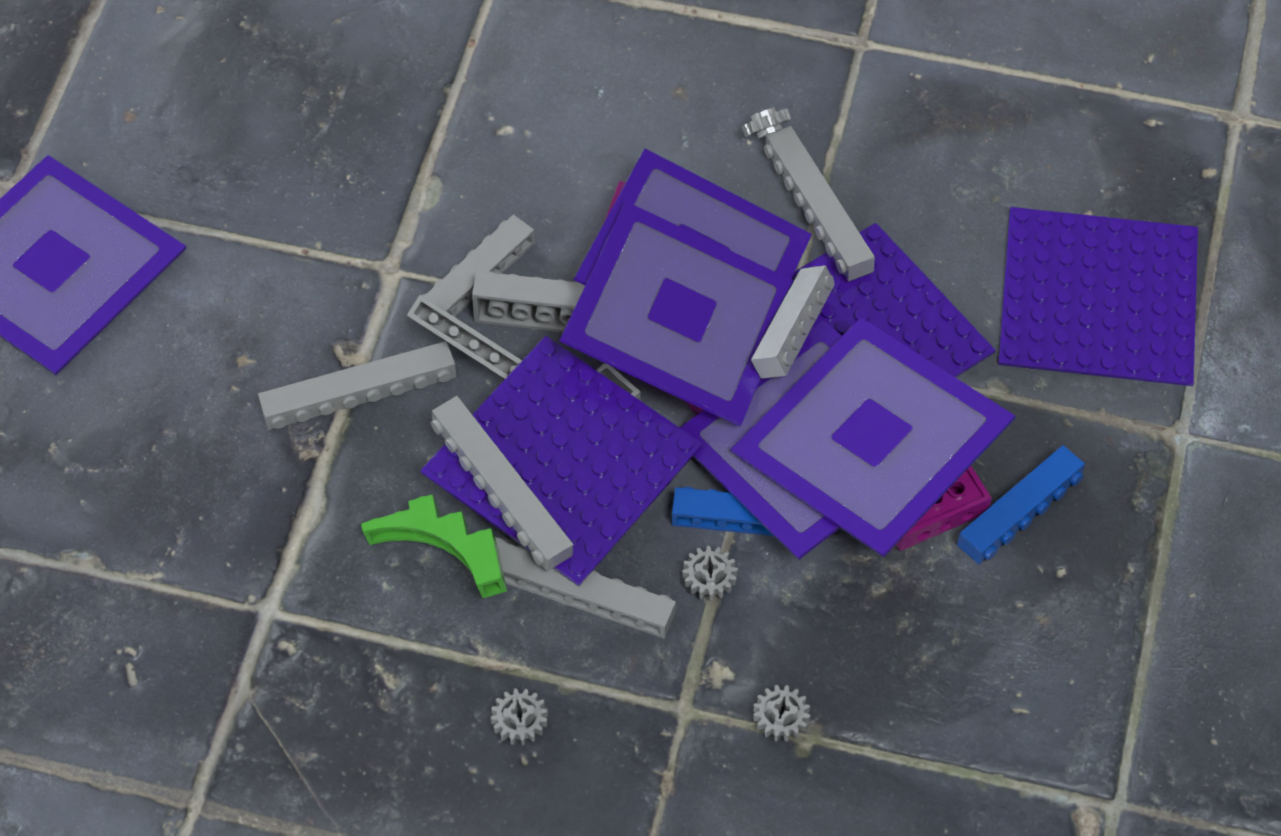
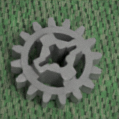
M775 107L752 115V121L741 127L746 137L756 133L758 138L783 129L781 124L792 118L788 108L776 112Z
M707 546L705 552L697 548V555L690 553L689 561H684V570H682V578L685 579L684 585L685 587L691 586V594L699 592L700 599L708 595L709 599L713 600L715 594L723 598V591L730 593L731 585H736L738 568L735 567V559L729 560V552H725L723 555L720 554L719 547L715 552L711 551L710 546ZM708 568H710V573H712V578H710V576H709Z
M775 685L774 692L767 688L765 689V697L758 695L757 703L754 704L753 712L755 713L753 720L758 722V731L765 729L766 738L773 734L774 741H778L779 736H783L784 740L788 741L789 735L792 734L793 737L798 738L799 730L803 732L806 730V723H809L810 715L808 714L810 712V705H804L806 697H798V689L789 692L788 685L785 686L784 690H780L779 686ZM784 707V714L782 715L781 719H779V714L782 711V708Z
M517 688L514 689L513 695L504 692L505 699L497 698V706L491 708L493 715L491 716V724L494 725L495 734L501 732V740L503 741L509 737L512 745H514L516 740H520V743L525 745V739L527 738L534 742V734L542 735V727H547L546 717H548V711L544 708V700L538 701L537 693L529 696L528 689H525L523 694H519ZM517 711H520V715H522L521 723L519 718H517Z

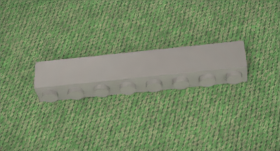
M789 126L767 134L766 145H764V152L767 158H771L774 162L777 174H781L784 178L787 190H791L794 194L795 202L798 207H802L807 222L813 224L817 238L823 240L827 254L835 259L839 273L844 274L846 279L851 281L874 272L875 257L793 128Z
M444 341L258 393L267 429H280L292 423L305 422L313 417L329 415L345 408L351 409L367 402H376L381 398L400 395L413 389H422L434 383L447 382L452 378H456V369L448 343Z
M456 396L432 410L431 426L433 430L445 438V444L451 453L455 452L458 455L461 466L465 471L472 473L475 484L480 490H485L491 505L495 509L499 508L507 526L510 528L513 526L520 543L523 546H528L532 551L531 554L534 561L539 566L543 565L546 571H549L573 556V543L459 397Z
M496 538L506 584L665 639L676 614V601L670 597L650 593L643 587L627 585L617 578L610 579L601 576L596 571H592L586 580L578 586L554 568L546 571L543 565L539 566L534 561L532 552L525 547L514 546L506 543L503 539Z

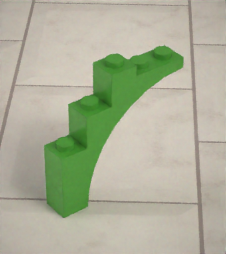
M433 494L408 501L409 510L398 511L392 515L374 518L361 523L363 533L369 545L387 541L408 540L442 548L457 557L470 570L482 598L507 592L498 544L492 529L479 530L470 534L462 511L441 517Z

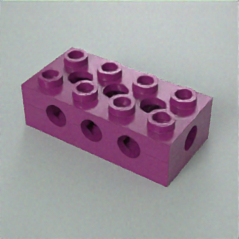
M972 466L959 477L896 544L900 551L974 520L990 507L992 498Z

